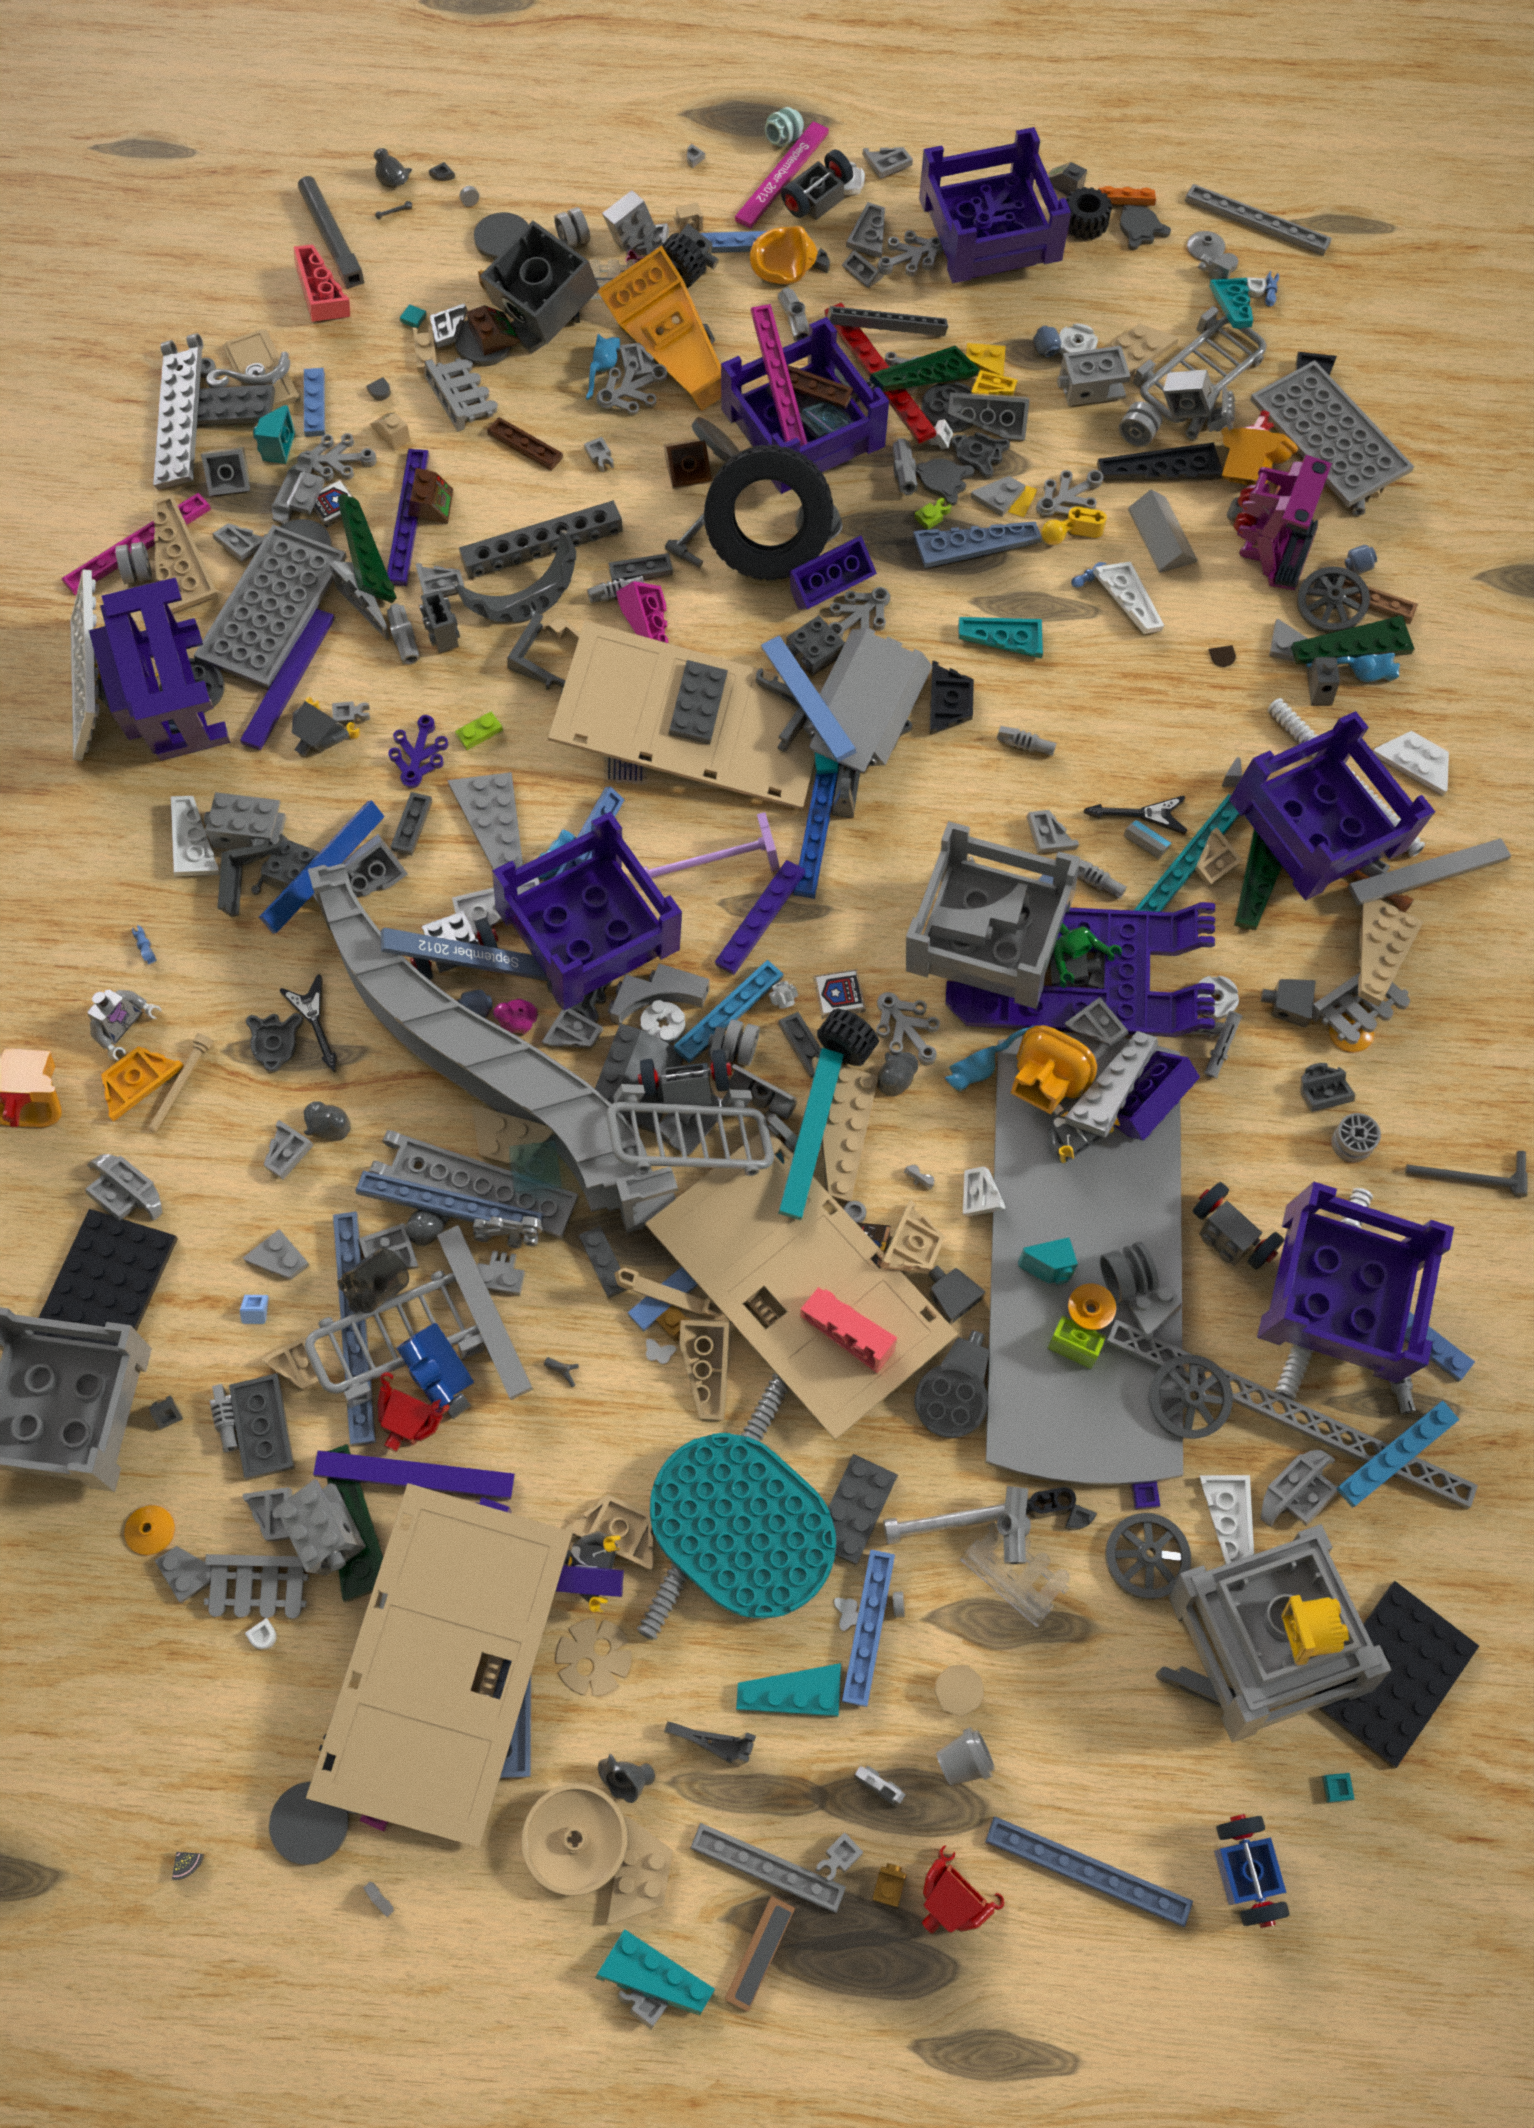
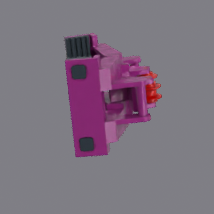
M1305 455L1302 462H1293L1287 472L1261 467L1258 471L1259 477L1256 485H1249V488L1241 490L1237 502L1243 508V512L1236 516L1233 526L1237 531V535L1246 540L1239 554L1244 558L1261 562L1263 575L1268 576L1269 586L1296 590L1318 529V520L1314 522L1312 517L1332 463ZM1266 480L1278 485L1274 494L1269 493L1270 484H1265ZM1256 540L1258 548L1252 547L1253 545H1255Z

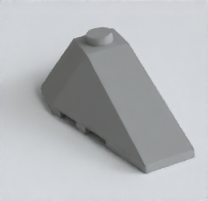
M950 393L948 414L1005 439L1025 440L1029 398L1009 395Z
M330 562L329 565L336 589L386 640L389 639L387 625L375 597L358 589L353 563Z
M379 834L361 846L342 863L346 866L351 887L356 897L366 896L371 892L390 888L408 875ZM314 893L312 896H313V897L315 898V900L318 902V900H317V898H316V895H315V893Z

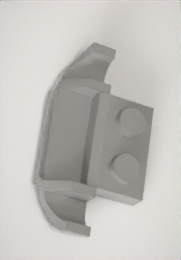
M302 453L300 461L287 471L274 503H272L273 521L285 524L289 522L294 511L308 515L311 514L325 483L323 477L311 474L313 464L311 455Z
M102 1154L88 1163L87 1166L90 1169L94 1167L100 1172V1178L85 1189L86 1194L118 1221L127 1216L136 1207L140 1210L144 1208L152 1220L163 1214L159 1194L154 1186V1182L122 1156L116 1157L110 1154Z
M1313 1450L1305 1454H1299L1268 1486L1263 1500L1261 1520L1271 1527L1281 1512L1284 1514L1288 1511L1307 1526L1339 1493L1336 1490L1337 1487L1322 1476L1323 1469L1328 1464H1332L1335 1459L1323 1450Z

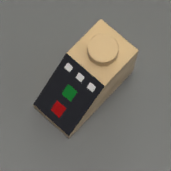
M395 412L387 413L371 423V427L394 451L411 441L407 424Z

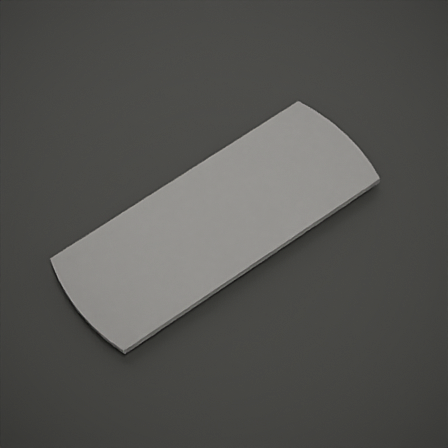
M1064 1033L1087 1046L1095 1056L1097 1074L1094 1082L1130 1040L1121 1038L1109 1047L1079 1033ZM1020 1036L1009 1048L997 1052L994 1182L1005 1204V1210L993 1212L990 1351L988 1356L985 1463L1021 1475L1081 1485L1142 1484L1182 1477L1183 1438L1166 1431L1155 1419L1149 1404V1386L1159 1367L1106 1344L1115 1320H1119L1141 1331L1127 1306V1300L1122 1302L1115 1300L1116 1314L1108 1326L1095 1330L1106 1335V1338L1092 1369L1047 1349L1062 1315L1072 1320L1068 1311V1300L1071 1293L1077 1287L1087 1283H1094L1108 1289L1101 1272L1100 1256L1114 1250H1119L1123 1255V1248L1125 1246H1132L1133 1243L1142 1242L1152 1256L1159 1278V1286L1155 1290L1171 1285L1182 1302L1180 1100L1144 1141L1126 1136L1113 1125L1114 1131L1108 1133L1106 1138L1102 1137L1076 1155L1074 1159L1061 1163L1060 1157L1049 1149L1048 1132L1051 1122L1055 1120L1054 1117L1010 1093L1015 1077L1020 1072L1017 1068L1018 1060L1016 1058L1023 1037ZM1006 1039L998 1040L997 1045L1003 1043ZM1158 1045L1153 1054L1156 1051L1180 1055L1178 1051ZM1064 1097L1060 1104L1068 1111L1073 1108L1081 1097ZM1070 1237L1078 1265L1069 1282L1061 1285H1056V1283L1048 1284L1019 1268L1018 1261L1024 1247ZM1136 1290V1295L1134 1297L1143 1295ZM1087 1306L1088 1312H1095L1094 1307ZM1182 1306L1174 1316L1168 1319V1322L1163 1327L1159 1326L1153 1332V1337L1182 1349ZM1117 1329L1114 1339L1121 1342L1128 1341L1126 1332ZM1140 1341L1137 1343L1140 1351H1151L1148 1342ZM1160 1352L1164 1362L1172 1359L1169 1352ZM1168 1374L1164 1376L1159 1388L1181 1390ZM1159 1396L1163 1413L1177 1404L1179 1398ZM1183 1409L1169 1419L1173 1424L1183 1428Z

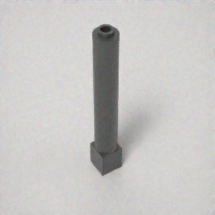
M311 176L301 178L298 182V189L337 265L339 275L346 289L364 284L362 269L354 253H351L315 179Z

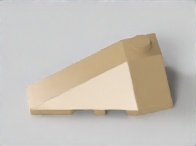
M681 1320L680 1348L700 1419L724 1420L730 1321Z

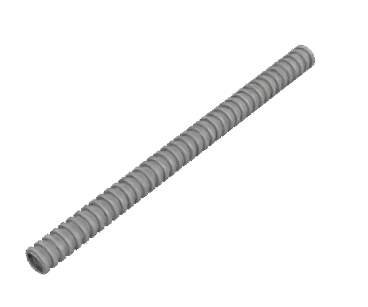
M777 1374L772 1375L773 1380L768 1382L770 1386L765 1388L766 1393L761 1395L762 1400L758 1401L759 1406L755 1407V1413L751 1414L752 1419L748 1420V1426L744 1427L745 1432L741 1433V1436L750 1437L757 1441L763 1440V1433H767L766 1427L771 1425L770 1420H773L775 1417L773 1414L778 1412L777 1407H780L782 1404L780 1401L784 1400V1394L788 1393V1387ZM671 1563L672 1569L667 1571L668 1576L663 1578L664 1584L661 1583L659 1586L661 1588L660 1591H656L657 1597L652 1599L653 1604L648 1606L649 1612H645V1619H641L642 1625L637 1627L641 1635L651 1640L658 1638L657 1632H661L660 1627L661 1625L664 1626V1619L669 1617L667 1613L672 1611V1604H676L675 1598L680 1596L679 1591L684 1589L683 1583L688 1581L686 1579L687 1576L673 1563Z

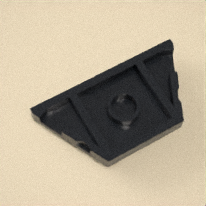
M932 661L930 734L962 724L973 718L974 679L961 675L952 668L947 670L939 666L937 661Z

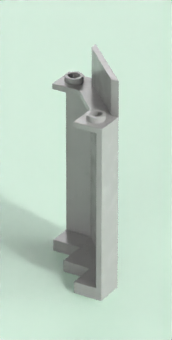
M870 628L851 630L819 694L856 748L857 753L838 763L858 772H865L867 766L886 765L932 668L931 663L922 652L916 649L913 652L901 647V642L887 637L885 640L874 635L875 631ZM807 719L803 728L812 739L809 748L818 754L836 761L810 720Z

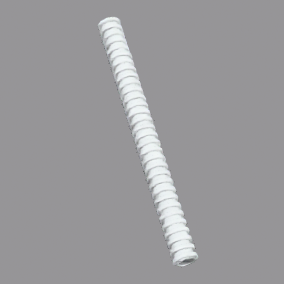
M1282 698L1276 699L1268 707L1267 712L1269 714L1272 713V717L1277 718L1276 721L1278 723L1281 722V726L1286 727L1285 730L1287 732L1290 731L1289 734L1294 736L1296 741L1299 740V744L1318 736L1317 734L1314 735L1315 732L1310 730L1308 725L1305 726L1306 723L1301 721L1300 716L1296 717V712H1292V708L1287 707L1288 704L1283 703ZM1318 752L1312 754L1313 759L1315 758ZM1356 776L1396 827L1401 819H1397V814H1392V809H1387L1388 805L1383 804V800L1378 799V795H1374V791L1369 790V786L1364 785L1365 782L1363 780L1360 781V777ZM1416 837L1406 852H1409L1410 857H1414L1423 850L1425 843L1420 842V838Z
M1354 1188L1350 1196V1202L1369 1207L1373 1195L1366 1189ZM1342 1216L1343 1219L1340 1221L1361 1228L1363 1224ZM1294 1344V1347L1290 1350L1291 1354L1288 1355V1360L1285 1363L1286 1367L1283 1368V1373L1280 1375L1281 1380L1277 1383L1279 1387L1275 1388L1276 1393L1284 1395V1397L1291 1400L1296 1398L1295 1393L1299 1391L1298 1386L1301 1385V1380L1304 1378L1303 1373L1306 1372V1366L1309 1365L1308 1360L1311 1359V1353L1314 1352Z

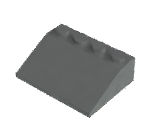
M620 1023L595 1090L613 1104V1096L621 1084L639 1085L638 1074H641V1060L653 1059L655 1070L659 1076L662 1068L681 1066L684 1058L674 1050L673 1045L641 1029ZM660 1081L658 1087V1099L653 1101H646L643 1095L639 1103L664 1104L662 1084L660 1083ZM619 1111L632 1125L630 1112ZM635 1112L638 1128L655 1133L652 1113ZM657 1113L659 1123L663 1113Z

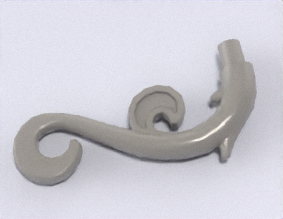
M282 352L278 365L267 374H265V368L262 364L254 363L246 368L245 374L226 369H215L207 375L206 383L210 388H222L228 384L229 378L227 376L247 384H275L276 381L283 378L289 371L291 363L289 354ZM226 375L221 380H215L219 376Z

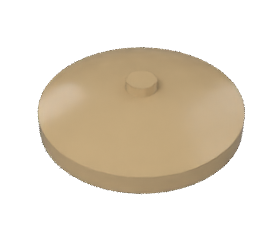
M567 1784L547 1792L530 1810L522 1832L523 1856L532 1875L544 1887L567 1896L589 1894L606 1885L619 1871L628 1845L626 1821L618 1805L605 1792L586 1784Z

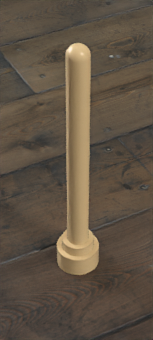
M197 1033L195 1036L192 1053L149 1125L151 1132H156L159 1129L199 1057L211 1048L213 1040L200 1033Z

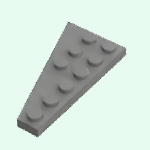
M512 772L447 780L493 870L510 861L514 862L516 868L522 866L523 860Z

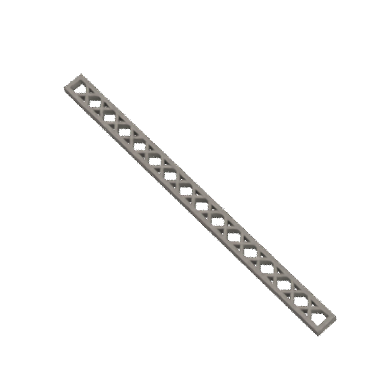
M1119 1320L1114 1321L1106 1340V1344L1156 1367H1160L1165 1363L1160 1356V1352L1163 1351L1169 1352L1172 1358L1182 1355H1193L1156 1337L1146 1340L1142 1331ZM1117 1329L1126 1332L1129 1340L1121 1342L1114 1339ZM1140 1341L1148 1342L1151 1351H1140L1137 1343ZM1183 1365L1173 1368L1183 1379L1189 1381V1373L1185 1371ZM1198 1366V1385L1206 1380L1204 1373L1209 1372L1205 1368L1202 1369L1201 1366ZM1221 1368L1229 1382L1237 1383L1241 1391L1236 1394L1233 1393V1402L1367 1463L1374 1457L1367 1455L1362 1445H1372L1376 1455L1389 1445ZM1215 1382L1207 1389L1222 1396L1221 1387H1219L1218 1382ZM1253 1392L1259 1393L1263 1402L1259 1404L1254 1403L1249 1394ZM1276 1402L1281 1403L1286 1413H1276L1272 1404ZM1294 1414H1304L1308 1423L1304 1425L1299 1424ZM1320 1423L1326 1424L1331 1434H1321L1317 1425ZM1344 1433L1350 1435L1354 1444L1345 1445L1340 1435ZM1414 1457L1401 1468L1402 1470H1398L1394 1474V1476L1465 1509L1471 1507L1478 1485L1418 1457ZM1413 1464L1418 1466L1422 1476H1413L1408 1466ZM1435 1475L1440 1476L1445 1486L1441 1488L1435 1486L1431 1477ZM1462 1486L1468 1489L1466 1498L1458 1497L1454 1487Z

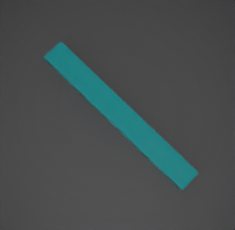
M1230 794L1223 800L1133 911L1162 912L1195 872V867L1211 832L1218 828L1225 835L1239 818L1240 814L1229 801Z
M822 1048L820 1051L778 1214L797 1220L802 1219L844 1054Z

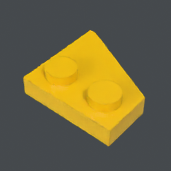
M967 343L966 356L980 370L1004 376L1006 346Z
M980 370L971 394L1013 396L1018 380Z

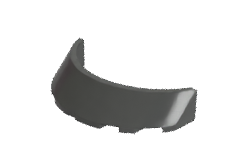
M564 529L561 530L557 552L550 567L534 584L514 594L489 596L473 592L461 586L457 581L452 582L463 604L485 618L498 622L532 619L536 612L543 614L554 606L568 588L574 571L576 549L569 533Z

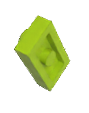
M491 711L455 731V734L467 751L502 732L503 727Z

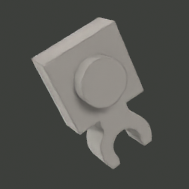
M1202 255L1200 258L1201 263L1198 265L1200 270L1209 271V276L1214 279H1229L1233 267L1232 264L1217 257L1212 260L1209 255Z
M602 437L584 444V449L592 463L598 462L601 472H604V464H609L611 468H614L613 459L610 457L611 451Z
M353 701L332 703L333 719L342 725H347L350 722L356 724L355 719L357 718L363 721L370 720L369 712L362 713L365 710H370L369 703H360L358 706H355Z
M844 1832L826 1851V1855L830 1859L819 1862L816 1871L820 1872L824 1867L829 1868L831 1874L826 1878V1882L829 1883L835 1878L838 1868L845 1873L863 1855V1851Z
M630 1989L632 1991L631 1995L620 1991L617 1996L618 1999L624 2004H632L633 2007L630 2010V2014L650 2030L668 2006L663 2000L655 1997L653 1999L643 1996V1993Z

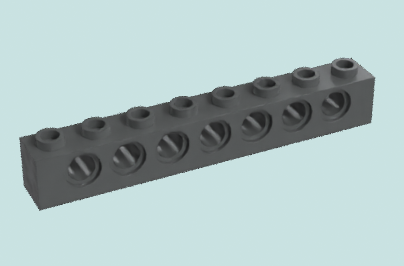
M614 500L459 547L461 561L469 579L480 577L483 574L499 571L509 566L519 565L522 562L556 553L560 531L563 529L569 533L574 547L606 536L616 535L619 532H623L622 518Z

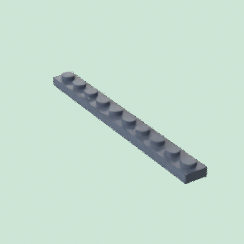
M357 1212L333 1215L341 1319L365 1309ZM365 1319L356 1323L369 1352L367 1322ZM352 1326L341 1329L343 1357L352 1377L369 1371L370 1366ZM368 1381L367 1383H368V1385H369V1388H370V1390H371V1395H372V1385H371V1381ZM373 1398L350 1409L347 1405L350 1445L358 1446L376 1443Z

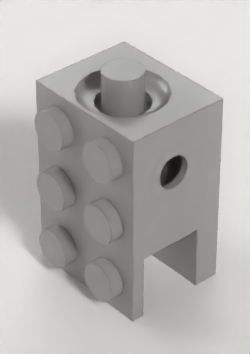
M1115 346L1063 353L1057 383L1058 387L1064 390L1068 406L1126 398L1122 383L1129 382L1131 376L1122 347Z
M215 792L211 810L206 812L204 816L205 831L214 848L233 850L260 845L264 843L265 838L274 845L279 841L278 836L283 833L286 815L285 813H278L280 800Z
M314 1479L276 1507L306 1572L328 1576L333 1571L344 1567L349 1559L366 1548L335 1484L330 1483L321 1489L318 1480Z

